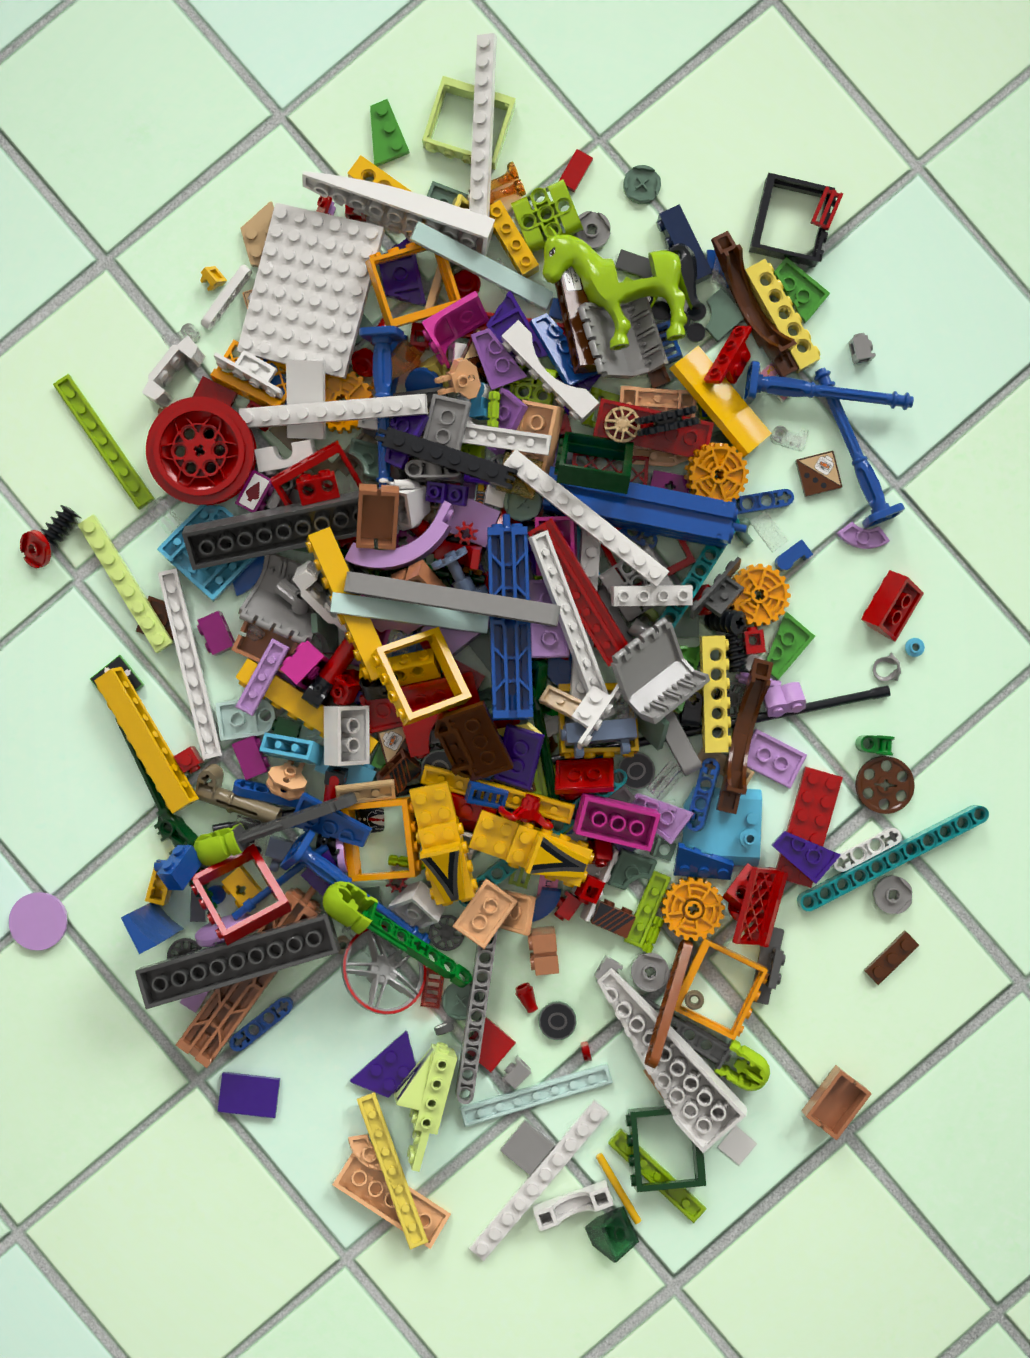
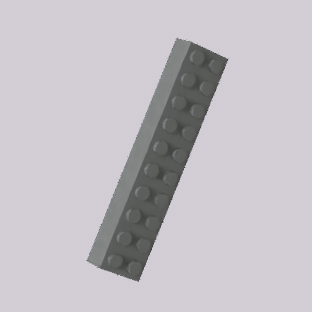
M359 491L340 494V498L302 506L301 503L184 526L182 536L192 570L306 547L305 542H308V535L328 527L331 528L336 541L356 537Z
M323 913L245 936L228 946L226 943H221L146 965L135 970L145 1009H150L337 954L341 948L332 918L327 913Z

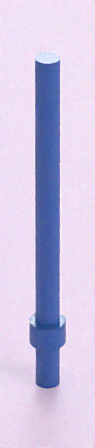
M321 845L314 852L322 855L329 848L327 845ZM297 863L276 880L279 886H282L306 866L303 863ZM266 887L252 899L249 898L243 902V906L232 913L233 918L237 920L246 912L254 910L259 902L271 894L270 889Z

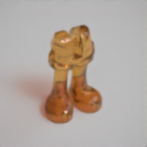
M513 161L507 164V171L504 175L491 180L490 205L494 201L509 195L520 197L526 195L524 185L521 179H519ZM513 182L512 185L504 189L492 192L493 189Z

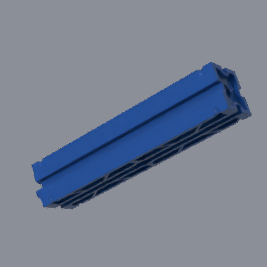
M551 466L549 476L557 481V475H554L555 467ZM634 482L629 483L627 494L559 483L613 527L708 546H717L723 549L726 548L727 544H731L734 531L746 532L747 525L735 523L739 509H735V502H724V500ZM545 498L543 499L544 513L566 516Z
M503 514V524H492L491 527H487L489 594L530 600L527 526H523L520 523L511 524L510 514ZM489 616L493 721L532 720L533 690L530 623Z

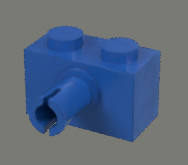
M177 845L167 860L158 859L154 862V870L158 872L157 875L168 890L183 891L202 863L199 861L197 852L192 845Z

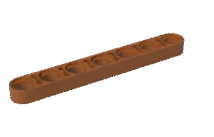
M682 939L678 946L644 1064L654 1069L658 1066L692 952L693 942Z

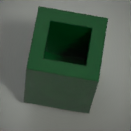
M278 716V719H275L272 725L273 734L299 738L303 722Z

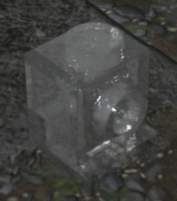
M623 696L619 700L616 699L614 710L617 716L614 720L637 719V713L623 699Z

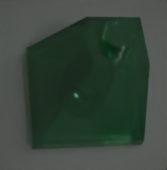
M624 1206L596 1217L584 1227L592 1246L614 1263L619 1261L639 1243Z

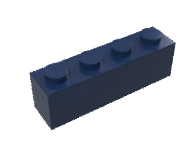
M680 204L659 213L656 224L659 231L663 232L666 237L664 240L667 248L670 249L677 243H683L694 252L697 260L696 284L709 279L713 272Z

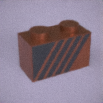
M402 748L376 774L377 781L394 779L396 796L399 792L405 790L407 784L412 779L419 776L422 769L419 761L414 757L411 758L410 754Z
M604 899V901H598L595 914L590 922L627 939L636 917L632 914L633 911L624 906H622V909L617 908L614 902Z

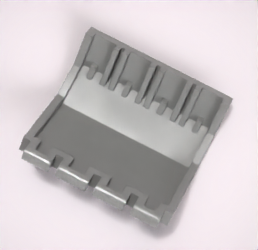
M647 297L620 305L625 317L630 321L631 328L627 333L629 346L616 351L610 349L609 341L614 335L615 325L608 312L596 305V303L585 302L577 308L581 321L585 322L583 328L587 340H591L588 344L593 358H596L594 363L597 372L602 375V378L630 379L654 372L669 364Z
M277 553L265 555L262 573L239 608V619L251 624L256 621V626L271 631L273 628V633L287 639L289 636H292L291 640L299 644L305 643L307 640L311 642L315 636L311 629V614L317 612L309 605L306 614H296L291 609L292 605L275 592V587L284 578L298 588L292 579L297 567L302 564ZM319 572L318 578L315 582H318L322 586L323 592L327 596H331L329 589L324 588L321 581L323 575L321 572Z
M664 617L656 622L653 627L640 634L639 638H635L627 644L625 649L622 648L612 656L613 662L611 667L623 699L642 720L653 724L660 722L666 715L674 711L676 707L688 700L690 696L702 689L710 681L708 674L694 670L684 659L673 625Z

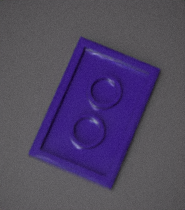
M508 723L505 728L503 743L514 766L513 769L495 774L494 779L531 790L545 735Z
M223 1072L217 1112L276 1118L281 1078Z

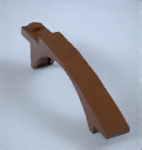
M729 231L712 238L711 242L727 284L747 326L752 328L751 334L759 349L763 347L779 377H786L794 373L799 368L790 351L797 343L795 339L781 333L769 321L757 303L746 276L743 248L740 244L736 245Z
M757 658L753 660L731 737L732 744L728 749L729 752L725 761L724 776L716 810L736 814L740 796L746 795V771L751 739L762 702L771 684L770 676L773 662Z

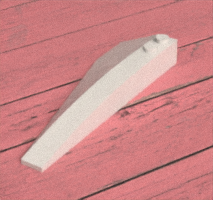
M303 171L302 173L303 187L324 198L330 196L340 206L345 204L354 208V213L358 215L363 213L369 216V221L397 235L402 233L409 241L416 223L419 221L487 256L495 219L487 215H481L469 209H463L431 197L384 184L308 171Z
M610 968L597 980V983L609 1004L613 1007L616 1017L622 1023L626 1035L632 1041L633 1047L648 1074L651 1075L654 1085L661 1093L665 1105L673 1115L674 1121L704 1153L746 1117L748 1108L671 1026L669 1027L658 1066L654 1069L644 1064L658 1012L620 975Z

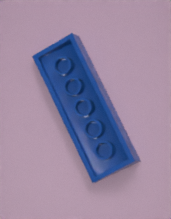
M149 903L121 917L139 954L159 945L184 929L172 920L160 905Z

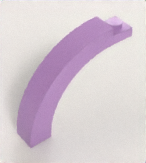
M444 500L430 527L419 538L405 546L396 548V550L356 548V543L353 542L344 560L358 567L371 570L387 571L412 565L434 552L446 539L452 529L446 523L453 518L455 513L454 507Z

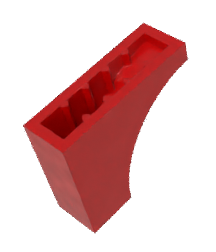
M445 539L431 554H435L434 558L442 560L448 552L456 551L465 546L468 552L457 559L458 563L470 569L478 570L481 564L483 546L474 543L467 545V542L459 544V541Z
M455 696L430 701L418 705H413L409 707L412 712H415L428 706L434 705L436 703L453 698ZM457 706V707H454V708H452V709H449L448 711H451V710H453V709H457L458 706ZM438 714L406 726L401 721L411 758H423L430 753V732L436 723Z

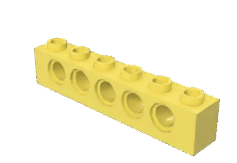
M763 259L745 269L753 295L763 313L781 333L795 339L797 343L790 351L799 368L796 373L798 374L816 364L821 359L820 351L817 346L812 344L809 331L802 326V319L792 308V300L789 296L785 295L783 284L779 279H776L771 263H767L766 259ZM761 279L767 280L768 283H769V285H768V286L762 285L761 282H760V280H761ZM769 296L777 297L778 302H772ZM779 312H784L787 315V319H781ZM788 329H794L796 336H791L788 333ZM797 346H804L806 351L804 353L799 352Z
M725 635L699 636L700 672L708 674L710 681L701 689L703 698L701 709L702 751L705 753L729 752L728 747H731L732 744L731 736H728V728H731V718L727 714V709H730V697H727V689H730V680L726 678V670H729V659L726 658V651L729 650V641L725 639ZM713 650H718L719 652L717 660L710 658V653ZM714 669H718L720 676L713 680L711 672ZM718 688L720 690V696L716 699H713L711 696V692L714 689ZM715 708L721 710V714L717 718L712 717V711ZM716 727H720V736L713 737V729Z

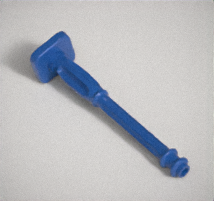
M396 326L359 328L360 337L368 342H372V345H374L373 381L376 393L374 396L375 398L391 396L392 358L389 345L392 344V341L403 340L404 331ZM377 418L378 429L387 430V427H390L389 418ZM378 442L379 477L376 478L379 487L387 484L379 482L381 478H386L390 482L394 481L391 477L390 464L384 461L386 448L381 446V442Z
M752 361L748 366L744 401L747 404H752L756 394L761 392L784 397L813 398L815 396L890 405L891 409H894L896 406L902 407L903 410L912 408L914 397L910 396L908 392L900 395L897 391H893L891 394L816 385L815 382H807L789 377H763V374H759L760 362Z
M825 367L815 371L816 376L814 380L818 381L820 385L834 387L836 384L829 377L831 371L826 370ZM826 398L853 460L851 464L854 466L860 488L872 508V514L862 522L864 529L900 515L905 510L903 503L893 506L886 503L880 482L868 462L867 456H864L840 400Z

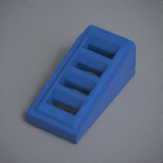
M670 320L656 325L658 332L669 328ZM666 333L660 335L661 339L667 337ZM677 340L662 342L663 347L674 344L673 347L665 349V354L676 351V354L667 357L669 364L683 358Z
M469 781L464 798L466 803L498 809L499 806L505 807L509 791L480 782ZM482 791H484L483 799L480 798ZM490 793H492L491 801L488 800ZM497 794H500L499 802L496 803Z

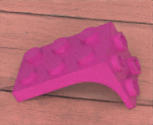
M474 291L422 321L425 328L422 332L427 341L431 340L428 344L433 353H438L436 357L441 366L445 364L447 369H449L451 366L446 358V351L451 343L488 322L489 318L478 294Z

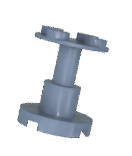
M465 546L456 551H450L444 555V559H438L431 563L433 570L447 565L455 580L452 583L454 588L488 593L485 584L475 586L470 575L465 576L457 559L468 552Z

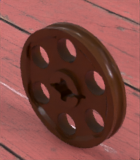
M878 756L868 760L860 768L856 776L855 788L858 798L868 809L881 814H891L900 811L910 802L914 793L915 782L911 770L904 762L894 757ZM885 760L891 763V768L888 771H884L881 768V764ZM867 769H872L874 772V776L870 780L864 776V772ZM900 771H904L907 774V779L904 782H900L897 779ZM884 780H886L887 783H889V784H891V785H896V786H889V787H886L885 790H884V787H881L880 785H874V784H875V783L881 784V783H884ZM866 788H870L873 792L872 797L869 799L863 796V791ZM899 790H903L906 794L905 799L902 801H898L896 798V793ZM885 798L888 800L889 805L886 809H881L879 801Z

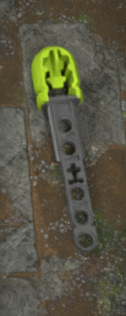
M351 792L246 830L240 823L234 825L232 829L224 828L209 834H202L197 837L194 849L197 852L199 861L204 866H212L229 858L230 855L241 854L250 845L249 842L347 808L358 801L355 793Z
M639 994L655 1010H660V1005ZM673 1014L671 1023L675 1021L677 1027L673 1026L672 1028L696 1053L716 1064L714 1069L716 1074L721 1077L725 1076L728 1081L747 1091L759 1090L767 1083L770 1076V1066L759 1053L745 1045L741 1046V1043L737 1040L731 1039L727 1044L689 1020L685 1021ZM692 1030L695 1037L687 1039L684 1036V1032ZM708 1040L712 1046L709 1049H703L701 1042ZM731 1051L735 1052L737 1056L745 1058L742 1060L738 1058L733 1065L737 1072L732 1070L730 1066L723 1064L725 1061L729 1062L732 1057Z

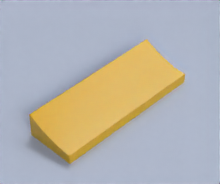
M698 345L669 369L732 445L737 448V451L743 454L742 457L744 458L772 433L726 378L720 384L705 383L704 378L713 362Z

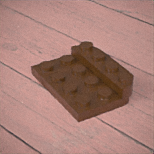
M484 701L451 712L446 710L437 715L434 735L436 739H439L452 765L451 771L455 776L459 775L463 778H469V781H476L513 769L514 764Z

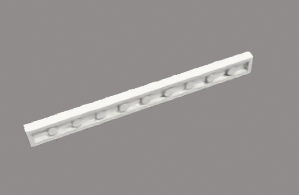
M495 32L479 34L476 40L469 210L487 216L490 214L497 54V35Z
M414 394L239 409V415L246 422L248 428L428 415L427 395Z
M377 418L359 420L358 427L378 431ZM467 423L462 443L512 451L516 449L519 452L549 456L552 436Z
M515 449L505 461L504 466L518 470L516 475L518 478L656 588L667 576L669 570L562 485L556 483L557 481Z
M581 528L579 563L596 591H598L601 543ZM585 629L586 635L588 637L589 643L593 651L594 643ZM572 657L570 695L583 700L586 692Z
M548 530L528 537L552 604L561 606L558 620L586 694L593 685L608 694ZM614 707L609 715L605 714L601 720L616 714Z
M178 569L158 572L203 760L221 756L223 754Z
M595 1099L470 1245L469 1249L483 1262L607 1117L609 1111Z

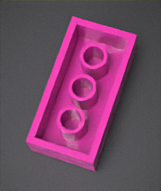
M582 793L572 829L577 835L651 852L661 814L656 809L590 793Z

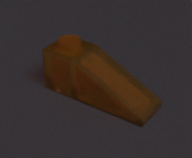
M406 339L400 341L391 353L392 380L417 368L421 363L420 358L423 353ZM374 381L368 387L370 390L375 389Z

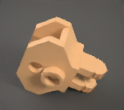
M463 358L454 359L446 375L434 379L435 383L440 384L448 381L449 384L448 387L439 389L437 391L438 395L454 392L459 393L464 398L472 399L477 397L481 387L477 367Z
M288 760L284 765L271 767L268 772L269 778L266 781V785L271 793L289 801L300 799L307 785V780L302 774L306 763L301 762L297 768L293 766L295 761Z

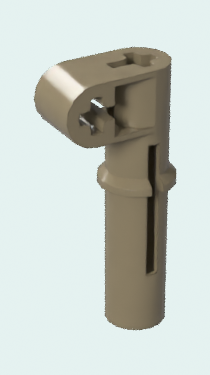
M210 764L198 775L195 791L199 798L198 800L226 809L230 814L235 812L264 823L282 817L283 809L259 800L235 795L233 791L222 788L224 772L219 765Z

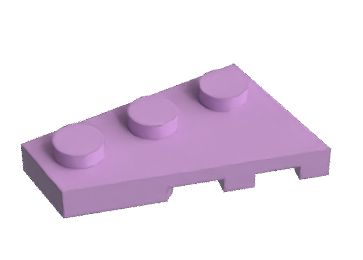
M637 793L634 796L636 800L631 803L656 809L661 814L656 833L670 844L674 843L695 814L641 793Z

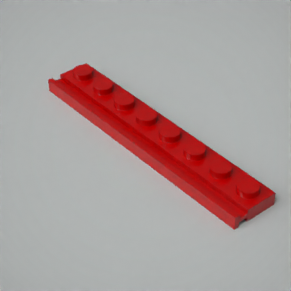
M550 518L529 531L528 535L531 537L548 530L582 624L609 667L613 662L612 656L622 648L625 649L628 642L553 518Z

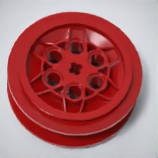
M189 397L172 403L156 417L150 427L146 440V460L153 478L170 496L189 504L209 506L226 502L242 491L251 472L255 470L257 461L254 449H257L251 428H248L246 422L233 408L213 398ZM193 429L195 436L193 439L188 440L185 434L188 430ZM208 429L214 430V437L211 439L205 437V432ZM220 445L225 447V453L222 456L216 454V448ZM203 446L205 453L198 456L199 453L196 450L198 447L201 448ZM179 447H184L186 450L183 457H178L176 453ZM191 463L196 465V471L193 474L187 471V467ZM209 463L216 465L215 472L209 473L207 471Z

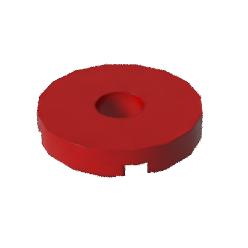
M37 530L27 531L21 536L20 551L21 553L24 552L25 557L23 558L25 562L33 568H41L49 564L51 548L47 538Z

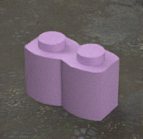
M799 682L769 687L763 700L768 717H780L787 712L798 713L806 708V699Z

